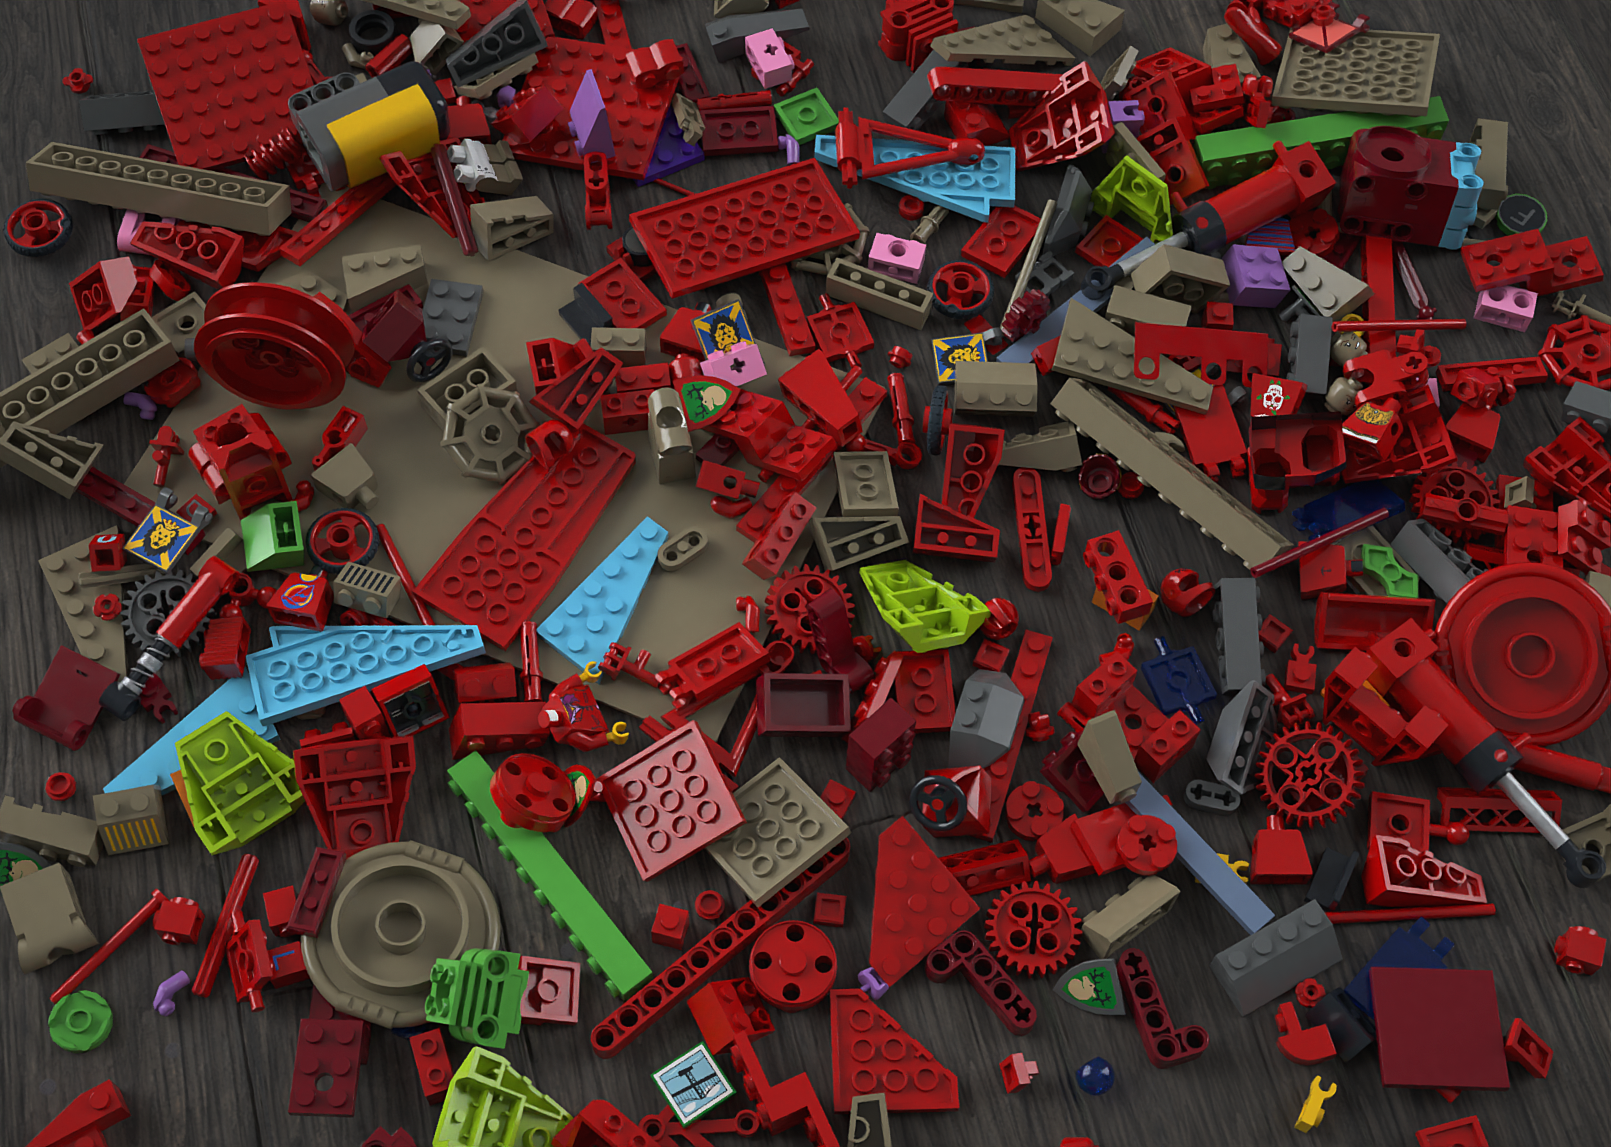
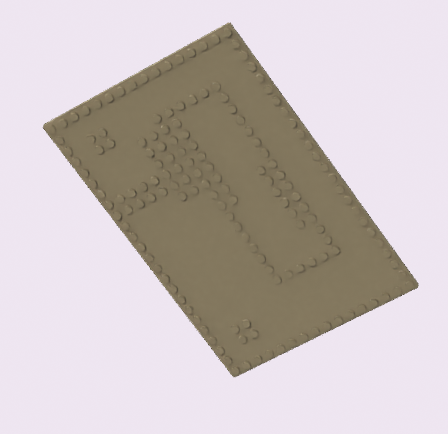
M322 183L318 191L321 198L325 199L328 206H330L350 188L345 186L342 190L331 192L326 183ZM379 199L302 266L299 267L281 256L268 265L258 280V283L274 284L309 270L347 295L342 256L421 244L428 284L414 289V291L421 299L423 307L431 279L482 285L484 292L467 356L484 346L516 381L517 391L520 393L519 397L535 420L539 421L541 425L553 419L529 403L536 396L526 342L555 338L575 345L580 340L559 315V309L575 300L573 288L588 276L516 249L490 261H487L479 250L475 256H465L458 237L452 238L432 218ZM299 219L292 230L299 232L309 222ZM349 304L345 312L347 315L352 314ZM662 304L667 310V315L645 328L647 345L646 365L667 362L669 365L671 361L675 360V356L660 352V335L678 311L677 309ZM754 338L765 362L764 367L767 375L737 387L783 401L795 425L801 427L808 417L783 397L778 378L806 357L801 355L789 356L787 350ZM452 355L450 363L443 372L467 356ZM443 357L437 360V362L431 367V370L434 369L441 362ZM409 358L388 362L392 369L379 388L351 377L349 372L346 371L344 388L336 399L319 407L295 410L270 408L244 400L218 384L201 367L198 371V377L201 380L200 386L180 400V403L174 407L163 426L171 427L180 438L179 446L185 451L184 455L171 454L165 486L157 487L153 485L157 463L152 458V453L156 450L151 445H149L124 483L127 487L154 502L157 501L158 495L163 488L171 489L174 495L178 497V501L168 510L177 514L176 511L197 494L215 508L217 515L213 517L210 524L203 528L206 536L201 541L212 545L228 527L243 539L241 521L231 499L219 505L205 481H203L197 470L193 467L188 456L190 448L198 442L193 430L243 404L249 414H261L289 454L292 464L282 469V473L292 499L296 497L298 492L296 485L300 481L307 480L314 487L315 494L310 506L306 510L298 512L304 549V565L272 569L287 576L294 572L309 575L312 567L315 566L306 549V536L309 528H311V524L320 515H324L323 513L329 510L344 508L315 488L311 474L315 472L312 459L318 456L324 448L322 442L324 431L341 407L345 406L365 417L368 430L355 448L373 471L378 484V488L374 491L379 497L378 503L371 509H366L359 503L353 509L364 512L373 520L376 526L378 524L385 525L415 586L425 577L463 528L505 484L499 485L493 481L472 477L464 478L461 476L462 472L446 449L441 447L440 441L443 440L444 431L421 406L418 389L431 380L426 382L412 381L406 373ZM416 362L414 371L416 374H420L422 367ZM831 367L839 381L848 374ZM615 376L612 379L613 384L611 387L603 392L602 395L617 393ZM858 377L846 391L848 396L863 380L862 378ZM599 398L583 423L605 435L601 399ZM880 404L861 425L863 432L860 434L864 437ZM512 406L510 413L519 425L525 424ZM816 425L812 430L818 432L820 428ZM486 427V439L496 441L495 434L498 433L495 428L490 430ZM702 429L689 432L696 477L663 484L658 482L648 440V430L605 435L633 451L636 455V464L554 590L530 621L536 622L538 628L648 516L668 531V540L688 527L696 526L702 528L708 536V547L704 553L679 570L667 571L660 566L658 561L653 566L645 589L643 588L623 636L617 643L625 648L628 646L632 648L627 660L634 664L640 651L646 650L651 656L644 668L645 670L656 675L660 671L669 669L668 661L734 624L740 622L745 627L746 611L736 610V598L739 596L746 597V595L751 596L760 609L759 632L749 633L764 646L774 625L766 623L772 615L764 614L765 608L769 606L764 603L766 596L770 595L767 591L770 585L775 586L773 582L776 577L782 578L781 575L784 570L791 574L794 566H797L799 570L801 569L813 545V534L809 523H807L777 574L763 580L742 565L754 542L736 531V525L748 511L729 519L715 513L710 505L711 499L717 495L734 502L746 496L740 494L739 498L735 499L696 487L702 463L696 460L695 454L715 433ZM527 430L520 431L517 441L518 447L523 451ZM464 443L455 444L469 463L473 456ZM845 445L840 449L839 452H848L845 448ZM740 450L724 465L746 472V479L760 483L756 498L748 497L752 506L780 476L779 473L775 472L766 483L762 482L758 478V474L764 468L747 463ZM511 453L501 460L503 469L519 457ZM833 459L801 495L816 507L811 518H826L838 493ZM478 460L475 465L478 468L495 471V466L492 462ZM729 477L724 479V486L735 487V479ZM272 498L252 507L251 514L267 504L280 503L281 501ZM342 520L327 525L320 532L318 538H326L328 528L335 523L342 522ZM360 524L354 529L359 547L366 548L369 542V534L366 528ZM342 539L338 543H343L348 539ZM379 540L377 553L366 567L398 576ZM695 541L690 543L691 546H696L699 544ZM327 551L322 555L324 559L331 562L342 563L350 561V559L341 560L336 558L331 551ZM673 556L668 558L669 561H675L677 559ZM328 573L326 579L334 593V581L338 575L336 573ZM401 583L400 599L388 617L407 625H422ZM425 604L435 625H454L456 623L454 620ZM520 633L506 651L501 650L482 638L486 651L485 654H482L483 656L500 663L510 662L515 669L523 672ZM537 636L539 668L543 672V680L558 685L576 673L578 676L583 673ZM622 670L615 681L611 680V676L603 673L600 685L596 682L589 683L585 681L583 683L584 685H589L596 702L640 720H644L650 715L669 731L672 730L661 719V716L675 708L672 705L674 699L669 693L663 695L658 687L654 688ZM745 684L686 719L689 722L692 720L698 722L702 732L717 743Z

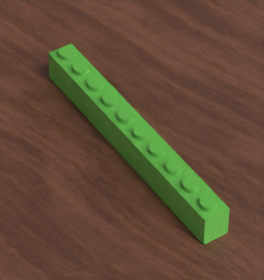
M475 750L448 769L450 781L447 784L456 797L463 796L466 800L465 808L473 818L478 816L484 823L481 828L490 840L495 838L501 846L498 849L507 862L514 861L518 867L515 871L523 883L527 884L530 882L535 888L533 894L537 901L543 907L546 904L553 911L551 917L560 929L565 927L571 934L568 939L578 952L583 950L589 957L586 962L596 975L601 972L607 980L604 985L614 998L619 996L625 1003L653 980V972L542 832L524 828H511L502 821L500 810L493 801L490 792V781L494 772L480 754Z

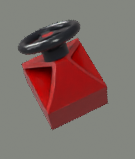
M980 765L925 770L924 778L920 779L910 792L909 804L912 814L934 838L990 833L992 778ZM918 801L923 802V812L919 807Z

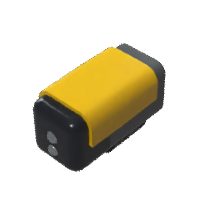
M416 61L405 63L363 83H360L354 74L341 73L292 95L288 100L291 119L300 133L303 146L331 192L346 185L349 188H353L387 173L379 159L382 155L401 151L406 160L418 158L430 153L433 145L440 144V141L447 139L450 133L447 102L426 68Z

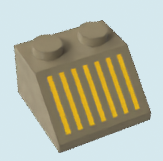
M148 785L93 796L97 826L108 855L169 844L161 787L159 785Z

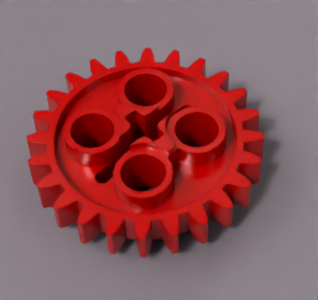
M1464 461L1461 467L1457 466V462H1454L1450 466L1446 465L1430 472H1423L1420 476L1418 475L1410 490L1412 496L1409 502L1414 503L1411 512L1419 513L1420 504L1425 493L1457 500L1471 498L1480 505L1497 508L1501 500L1494 499L1499 493L1498 490H1490L1494 482H1485L1483 480L1486 473L1476 474L1477 466L1469 470L1467 469V462ZM1459 510L1461 516L1469 518L1465 511ZM1419 514L1418 517L1416 518V520H1417V519H1423V518H1421V517H1420V514ZM1424 518L1447 538L1452 536L1454 543H1457L1460 537L1465 542H1468L1471 537L1477 540L1482 533H1487L1471 528L1457 530L1448 523Z
M807 564L804 565L802 572H800L797 566L793 567L791 574L784 570L781 575L782 578H775L773 582L775 586L770 585L767 591L770 595H767L764 603L769 605L765 608L764 614L772 615L766 623L769 625L775 624L771 633L777 634L780 632L782 634L780 641L788 639L792 648L795 644H798L800 653H803L806 647H809L812 654L816 651L812 631L804 630L801 623L810 625L805 607L828 589L836 591L843 600L848 622H852L855 617L854 614L849 613L854 609L855 604L847 603L851 599L852 593L844 594L843 592L847 584L838 585V575L832 579L829 578V569L821 574L818 565H816L813 571H810ZM807 587L815 588L818 594H811ZM784 601L793 602L796 608H789Z
M1023 881L1021 890H1018L1012 884L1010 886V895L1002 890L1000 892L1001 901L993 899L991 905L994 909H988L986 914L991 920H986L984 928L991 931L986 933L985 940L994 941L990 944L989 951H999L995 960L998 962L1005 958L1007 960L1006 970L1014 965L1016 966V975L1018 976L1025 969L1027 970L1028 978L1032 977L1034 971H1038L1040 977L1044 978L1046 969L1054 975L1057 972L1056 964L1066 968V958L1074 959L1075 952L1072 949H1079L1081 943L1076 939L1081 938L1083 933L1082 930L1076 927L1080 926L1082 920L1081 918H1073L1078 909L1077 907H1067L1071 898L1067 897L1061 900L1059 898L1060 889L1052 894L1049 883L1042 890L1039 889L1038 881L1034 882L1033 888H1029L1026 881ZM1035 904L1037 906L1035 931L1037 933L1034 939L1035 953L1030 954L1031 928L1029 926L1032 920V905ZM1022 909L1026 913V917L1018 918L1013 915L1012 910ZM1051 912L1055 915L1056 920L1047 921L1043 918L1042 913ZM1013 937L1021 938L1025 945L1016 947L1010 942V939ZM1048 940L1053 943L1055 949L1046 950L1041 946L1040 942Z

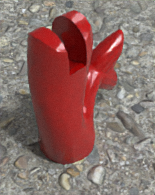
M1234 0L1228 5L1224 15L1225 22L1254 51L1260 65H1265L1274 60L1282 51V47L1269 36L1270 29L1266 23L1262 22L1259 12L1254 7H1250V10H1248L1240 0Z

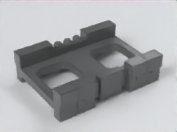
M1051 251L1038 258V262L1035 263L1029 280L1037 279L1044 286L1040 291L1048 297L1059 286L1063 287L1066 283L1070 282L1074 276L1072 270L1067 271L1052 257L1053 253ZM1050 265H1055L1062 274L1053 279L1044 272V269ZM1021 271L1015 275V284L1018 281ZM1026 286L1025 291L1030 293L1031 290Z

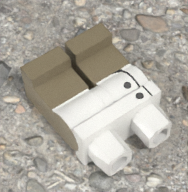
M464 139L460 146L451 145L447 150L450 162L457 164L454 169L456 182L464 183L467 191L474 192L477 189L481 192L512 195L523 180L518 165L514 161L515 158L508 141L499 140L496 145L482 144L480 141Z

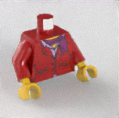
M595 661L589 662L583 673L579 676L576 673L560 682L549 694V701L542 707V711L538 715L539 725L542 728H550L556 742L569 744L583 752L607 746L610 741L622 745L629 736V733H617L625 730L626 723L624 722L615 723L612 732L609 731L589 685L583 684L585 681L594 683L599 679L602 671L597 674L589 672L590 669L596 666L597 662Z

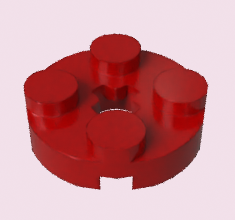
M1324 209L1305 212L1289 221L1295 250L1301 246L1322 258L1332 252L1334 244L1339 240L1340 233L1337 222ZM1310 232H1318L1316 234L1317 237L1314 239H1312L1311 236L1307 237V235Z
M180 357L179 362L147 380L149 383L147 387L145 386V391L153 402L165 404L169 408L175 407L180 403L181 399L200 386L201 380L198 377V371L190 360Z
M1034 781L1025 782L1024 785L1013 790L1007 799L1005 806L1007 824L1016 836L1027 841H1035V839H1039L1062 822L1064 803L1050 787ZM1028 807H1038L1042 815L1030 817Z
M1134 815L1122 826L1117 836L1116 850L1118 855L1120 853L1121 858L1125 861V866L1131 871L1141 875H1154L1169 867L1177 853L1176 832L1170 824H1167L1160 818L1151 815ZM1139 840H1150L1154 844V848H1150L1149 851L1143 850L1144 846L1139 843Z

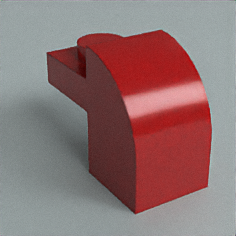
M1292 1001L1280 1004L1277 1010L1278 1014L1275 1015V1021L1279 1032H1285L1286 1036L1279 1037L1276 1042L1279 1051L1288 1060L1299 1065H1315L1334 1059L1337 1053L1326 1024L1302 1031Z

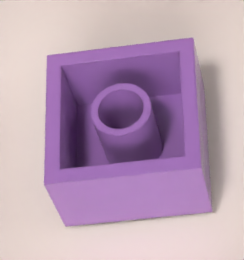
M1233 244L1221 258L1230 282V286L1226 291L1229 301L1233 305L1276 308L1290 291L1277 248Z

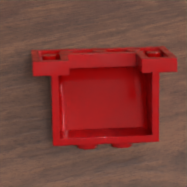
M594 1099L556 1134L551 1142V1145L554 1147H593L594 1145L597 1147H661L611 1103L605 1100Z

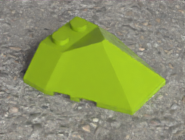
M1126 155L1092 192L1090 201L1095 202L1093 210L1103 218L1105 215L1112 218L1120 210L1124 211L1151 231L1150 240L1157 244L1173 236L1168 186Z
M906 560L860 568L859 573L883 619L917 653H925L930 650L963 644L984 623L985 618L988 619L991 616L987 606L975 596L969 593L963 596L953 591L954 585L948 582L942 585L932 579L933 574Z
M227 711L175 743L187 798L192 812L194 828L211 855L246 845L294 814L305 801L296 782L294 760L279 751L273 744L265 741L255 731Z
M475 1046L450 1081L432 1144L433 1147H554L551 1145L553 1137L573 1117L547 1094L543 1095L531 1085L532 1081L526 1076H521L509 1066L511 1063L504 1057Z

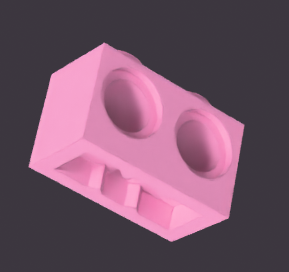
M1509 285L1480 291L1474 319L1525 332L1533 319L1538 293Z

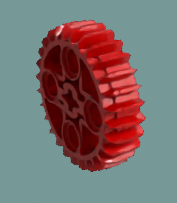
M1306 721L1305 729L1302 730L1297 723H1294V732L1291 733L1286 727H1283L1285 736L1281 738L1278 734L1274 733L1273 736L1276 743L1265 742L1270 751L1268 753L1259 752V755L1265 759V762H1256V767L1263 770L1262 773L1255 774L1257 780H1263V783L1256 785V788L1259 791L1266 790V793L1260 796L1261 800L1265 802L1271 799L1267 809L1272 811L1278 808L1277 817L1286 814V823L1288 825H1291L1293 820L1297 819V826L1300 829L1303 827L1304 821L1308 822L1311 830L1314 829L1316 821H1319L1321 826L1326 828V819L1330 818L1334 824H1337L1335 815L1339 813L1342 817L1346 818L1347 815L1344 808L1347 806L1350 809H1355V805L1350 800L1352 798L1361 799V795L1355 789H1364L1365 787L1363 782L1357 781V778L1366 776L1364 771L1357 770L1364 763L1362 759L1354 760V757L1359 755L1360 752L1357 748L1349 751L1353 743L1352 740L1348 739L1342 742L1344 733L1340 731L1334 736V729L1331 725L1326 729V732L1323 731L1321 722H1318L1316 728L1312 729L1309 721ZM1305 739L1317 740L1307 754L1301 752L1292 743ZM1324 746H1332L1336 749V753L1332 758L1324 759L1320 756V751ZM1289 751L1294 754L1291 763L1281 764L1278 762V757L1282 752ZM1342 757L1348 771L1346 785L1331 773ZM1274 766L1289 777L1278 793L1273 784L1272 774ZM1314 769L1316 779L1309 778L1305 781L1306 778L1303 773L1305 771L1312 772ZM1323 770H1324V773H1325L1326 777L1328 778V779H1326V780H1324V774H1323V772H1322ZM1332 786H1338L1342 789V794L1338 799L1331 800L1326 797L1327 789ZM1287 793H1299L1300 799L1295 805L1286 804L1284 798ZM1313 796L1329 806L1320 811H1302Z

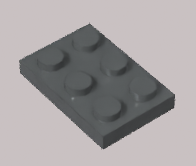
M431 279L422 311L427 342L433 339H444L451 344L453 349L452 355H468L484 292L482 285ZM435 347L433 349L437 352L443 347Z

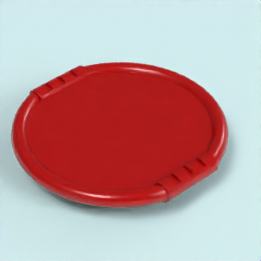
M1522 562L1498 566L1467 582L1455 593L1442 611L1435 629L1436 638L1433 639V642L1438 647V650L1433 655L1435 663L1506 738L1516 739L1525 732L1531 736L1532 741L1529 744L1539 747L1554 745L1566 741L1589 728L1610 705L1611 608L1590 584L1575 574L1562 568L1542 563Z

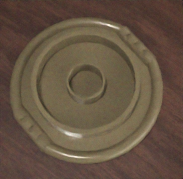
M412 840L409 842H391L376 845L346 859L318 938L301 935L303 961L313 984L320 994L335 1007V1010L389 1029L423 1025L431 1022L426 1021L425 1003L431 994L433 982L430 980V974L437 958L460 961L461 956L469 949L499 950L501 935L500 916L496 901L487 883L465 861V858Z

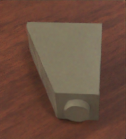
M1115 710L1088 720L1077 745L1110 804L1119 800L1121 803H1125L1133 799L1137 795L1136 792L1142 781Z

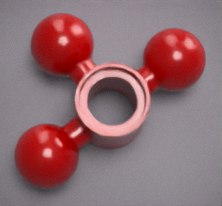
M240 573L236 584L228 592L231 597V603L221 608L219 616L220 618L241 617L243 613L240 606H248L255 599H257L261 607L268 609L266 605L277 590L270 586L263 587L260 590L255 589L251 578L244 573ZM240 586L248 587L243 593H235V590Z

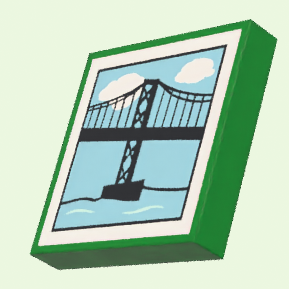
M703 1041L650 1075L683 1129H686L736 1096L735 1089Z

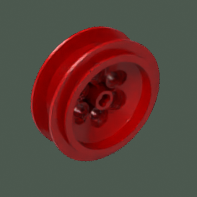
M258 282L230 285L218 290L210 297L204 311L205 324L198 330L194 340V352L197 361L204 371L226 390L249 402L265 407L286 410L319 407L333 401L341 394L346 382L345 367L352 360L355 351V341L346 322L326 304L309 294L291 287Z

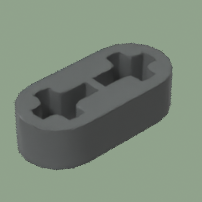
M1203 780L1191 781L1183 794L1184 801L1189 807L1223 816L1233 814L1240 804V795L1227 786ZM1195 789L1200 790V795H1202L1200 800L1195 799V794H1193ZM1223 796L1229 797V802H1231L1229 806H1224Z

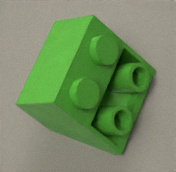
M297 501L267 504L241 520L247 572L304 565V549Z

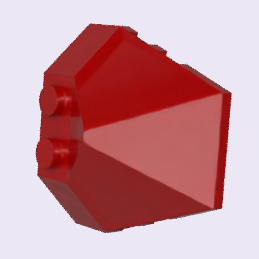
M1086 61L1064 73L1059 78L1060 83L1051 92L1047 90L1042 96L1044 100L1035 109L1030 108L1009 129L1012 148H1015L1016 170L1023 171L1084 156L1106 143L1115 134L1106 92Z
M458 137L442 140L440 144L445 145L447 151L451 145L460 146L461 141ZM401 151L382 155L379 159L396 185L452 238H457L458 235L431 152L406 160ZM450 162L454 172L457 164ZM457 182L471 225L470 205L485 203L483 197L480 198L477 189L474 192L467 191L464 183Z
M1428 384L1407 393L1408 398L1401 404V409L1397 412L1403 425V431L1385 462L1345 448L1347 468L1341 471L1345 483L1430 472L1458 461L1447 428Z
M1579 417L1569 424L1552 443L1545 448L1540 446L1527 455L1524 459L1523 467L1530 472L1532 477L1571 502L1573 500H1584L1588 503L1589 509L1599 511L1604 514V517L1611 520V456L1602 445L1605 442L1603 437L1585 420Z
M413 736L369 738L320 744L293 750L296 782L327 849L345 852L347 858L364 849L376 845L399 842L405 807L410 795L409 790L412 776L416 768Z

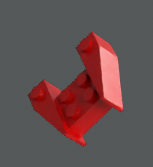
M1354 647L1325 680L1323 724L1327 725L1330 721L1335 723L1375 757L1371 763L1373 766L1418 759L1444 731L1448 724L1443 721L1438 712L1429 709L1426 705L1407 723L1397 710L1388 707L1373 690L1367 689L1362 685L1378 665L1373 662L1367 653Z
M109 1079L80 1094L26 1147H108L102 1131L131 1116L120 1089Z

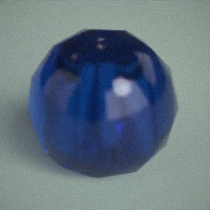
M1098 1056L1076 1070V1081L1084 1093L1091 1096H1100L1106 1094L1112 1088L1115 1082V1072L1112 1065L1106 1059Z

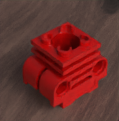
M886 0V8L880 12L883 18V33L881 34V40L878 41L879 47L893 61L906 59V65L911 66L912 73H915L934 50L931 47L934 38L958 31L959 22L956 19L953 20L954 0Z
M243 404L193 430L198 442L190 448L188 456L193 467L197 470L203 481H205L219 505L230 499L211 456V452L219 447L244 439L251 433L265 430L281 470L292 464L289 454L261 414H249Z

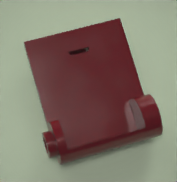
M61 645L35 695H27L24 698L18 699L12 709L14 713L13 718L16 722L76 751L86 742L103 709L99 705L102 693L111 683L118 681L121 674Z

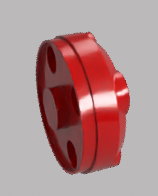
M521 753L508 757L498 767L490 781L491 796L500 810L502 821L507 826L515 829L524 828L537 832H557L570 816L576 802L574 786L568 776L554 763L533 754Z
M796 920L777 923L760 935L751 950L749 959L751 982L764 1001L787 1013H796L799 1010L813 1007L828 995L834 985L837 973V957L834 947L829 938L812 924ZM791 932H798L803 938L800 941L794 942L789 940L787 936ZM760 959H766L771 965L766 969H759L755 963ZM819 963H827L830 965L831 970L827 973H821L815 967ZM793 990L799 994V998L789 1001L784 998L783 994Z

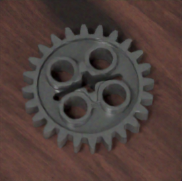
M157 570L154 579H151L147 574L145 575L146 583L144 585L140 582H135L138 588L136 592L127 591L132 599L122 601L128 610L120 612L123 619H127L121 625L127 630L125 633L129 640L133 639L132 644L135 648L141 646L142 652L147 653V648L153 646L155 638H158L157 634H151L152 630L157 626H161L167 616L161 593L166 592V601L171 609V613L180 602L173 601L174 597L179 593L186 594L195 583V577L192 573L185 578L182 570H179L176 576L173 575L172 571L169 574L166 573V576H162ZM157 601L153 608H145L149 602ZM213 608L203 618L180 649H172L169 655H171L172 651H175L176 655L181 657V649L183 648L191 653V644L193 642L199 646L202 645L199 637L200 635L204 636L205 627H209V617L216 616Z

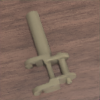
M1563 291L1558 292L1552 305L1554 308L1553 313L1558 310L1569 315L1568 320H1570L1571 316L1575 317L1578 313L1580 315H1587L1590 319L1611 325L1610 316L1582 304L1586 297L1585 294L1581 296L1580 301H1576L1574 304L1563 299ZM1562 302L1573 308L1572 310H1569L1563 306H1560V303Z

